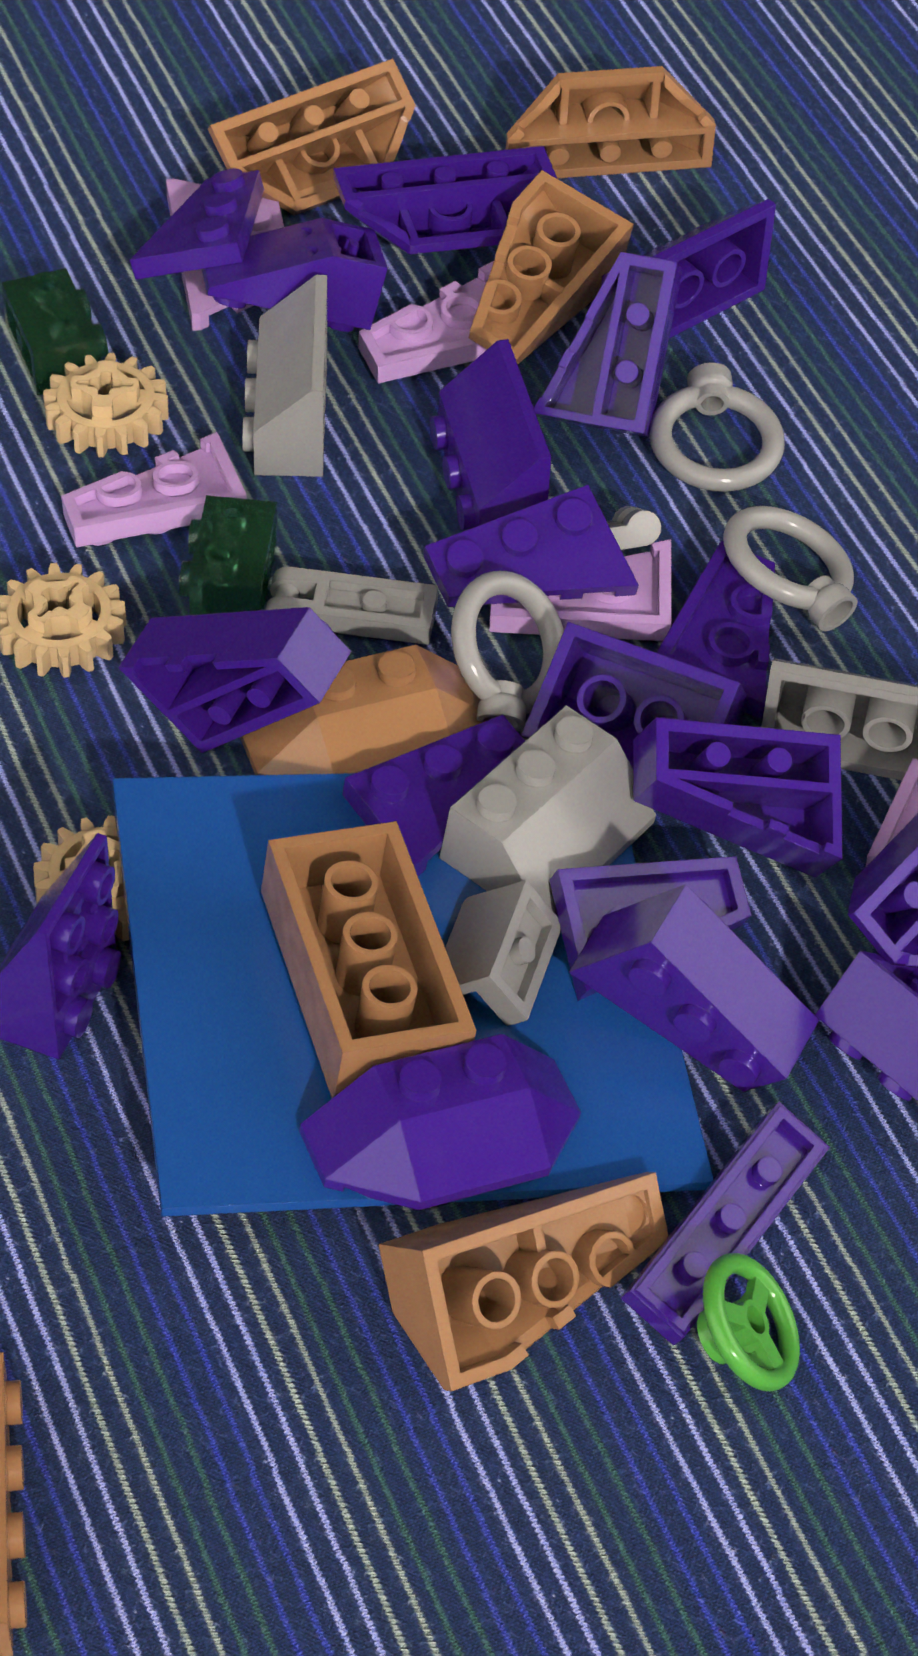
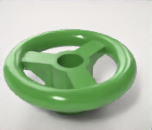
M727 1253L719 1256L709 1266L703 1283L704 1310L699 1314L697 1320V1330L701 1344L712 1360L719 1364H727L749 1386L761 1391L780 1390L793 1379L800 1358L799 1334L791 1306L777 1281L758 1261L740 1253ZM736 1274L747 1280L746 1292L739 1300L730 1303L725 1301L724 1298L725 1285L728 1277ZM766 1306L771 1313L776 1327L779 1352L769 1334V1322L765 1314Z

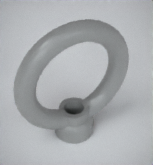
M709 362L694 367L687 376L688 387L680 389L664 399L653 414L649 436L655 456L673 476L700 489L728 492L742 490L760 483L774 472L784 453V432L778 417L760 398L748 391L734 387L731 371L725 365ZM696 408L704 415H717L724 412L727 408L746 416L756 425L761 434L762 447L759 454L743 466L728 469L707 467L687 458L677 448L672 437L674 422L684 412Z
M772 506L748 507L738 511L728 520L723 533L726 554L733 567L750 585L780 603L808 610V616L821 631H830L837 628L852 615L858 601L851 593L854 584V572L851 561L841 545L822 527L797 513ZM757 529H768L796 538L810 547L824 561L829 570L830 577L827 575L818 577L808 586L777 575L754 555L747 542L748 533Z
M510 571L484 573L465 587L458 598L453 612L451 640L455 660L461 675L470 689L480 698L476 720L483 723L486 717L490 720L503 714L518 731L525 727L526 714L531 713L564 629L559 615L547 595L529 579ZM496 595L509 596L520 602L532 616L541 637L543 649L541 670L536 681L524 690L518 683L495 680L485 667L478 650L476 640L477 617L483 604L489 598Z

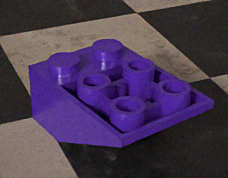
M319 218L251 235L242 263L202 269L207 295L213 296L216 302L231 308H245L246 304L268 308V310L315 275H327V327L338 331L350 332L354 330V327L371 330L388 267L375 230Z
M97 833L45 892L0 963V1039L60 1059L72 1037L80 1038L87 1029L92 1015L93 1001L102 987L108 989L114 983L120 969L122 954L116 950L115 944L118 911L113 909L111 894L115 880V869L109 866L107 836Z

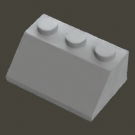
M315 275L261 315L258 340H248L247 374H256V378L245 379V412H254V417H243V451L254 452V475L323 477L327 379V275Z
M774 659L770 669L762 727L841 735V769L903 780L912 758L918 759V685Z
M566 705L450 807L439 858L486 891L527 880L557 915L549 881L558 869L610 865L654 824L656 813L652 808L633 801V769L618 740Z

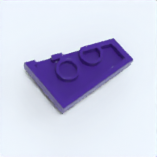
M502 714L345 777L342 795L366 825L397 821L417 876H419L426 870L428 860L442 848L450 807L520 747L525 740Z

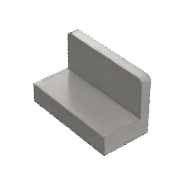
M527 880L466 898L445 947L462 994L476 991L506 1026L528 1021L561 931L558 916Z

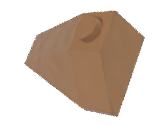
M541 170L512 203L502 239L499 242L488 281L485 284L468 338L486 349L498 340L508 339L516 362L519 364L595 299L601 288L602 275L610 272L620 252L626 253L634 224Z
M647 1171L437 1224L378 1245L394 1316L442 1388L452 1392L513 1369L529 1355L526 1351L527 1348L549 1330H560L576 1317L574 1310L600 1288H611L659 1249L669 1236L656 1172Z

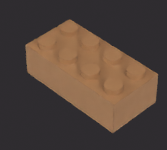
M397 821L268 840L261 893L332 1098L374 1065L474 1041L476 1035L474 1022Z

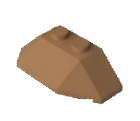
M390 59L210 125L208 131L226 169L236 168L242 170V172L259 170L264 186L262 197L278 201L282 209L295 216L341 198L333 178V168L394 162L416 105L394 59Z
M663 66L558 73L506 133V150L544 146L557 178L706 168L712 165L716 123L714 118Z
M411 645L345 661L319 704L241 736L240 739L255 775L358 773L482 723L476 720L480 698L467 685L458 665L418 645ZM486 717L483 722L488 721L489 718Z

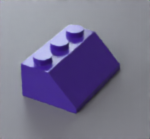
M767 199L727 213L642 255L678 262L683 269L669 338L765 290L776 204L773 201ZM609 272L602 275L601 286L604 283Z
M508 339L498 340L439 391L438 416L430 417V434L435 451L443 450L444 452L443 473L447 489H456L458 494L456 497V511L461 530L474 528L546 501L549 496L551 455Z
M567 622L522 732V737L529 739L567 705L615 737L633 769V740L656 717L739 725L749 699L741 683Z
M860 951L815 1016L832 1029L828 1038L837 1048L858 1060H861L864 1056L881 1070L877 1079L884 1087L904 1100L910 1101L914 1097L918 1101V968L891 965L880 954Z

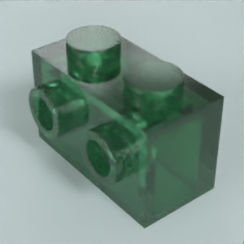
M66 268L2 282L6 327L37 396L43 395L44 390L50 389V377L52 374L65 376L64 364L67 362L82 367L85 365L86 355L91 354L97 362L101 361V357L108 355V345L102 325L100 323L92 324L91 308L84 288H75Z
M206 495L202 518H192L190 523L188 552L189 554H194L193 560H183L180 570L179 594L180 596L189 597L190 615L265 610L277 549V502Z

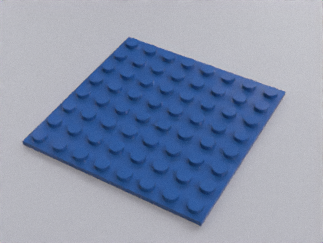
M355 773L113 778L112 791L161 1217L395 1205L371 1199L348 1188H345L343 1192L325 1188L300 1135V1124L330 1101L332 1097L261 893L268 840L367 826L342 795L345 777ZM632 845L610 865L636 864ZM440 850L428 860L426 870L418 878L443 944L446 947L464 900L470 896L487 891L439 858ZM561 931L528 1021L506 1026L476 991L464 994L463 996L476 1028L474 1041L504 1034L554 1059L581 1111L579 1121L571 1132L549 1176L452 1202L544 1198L647 1171L656 1172L660 1192L706 1190L714 1179L682 1050L598 992L578 1001L572 975L569 973L570 967Z

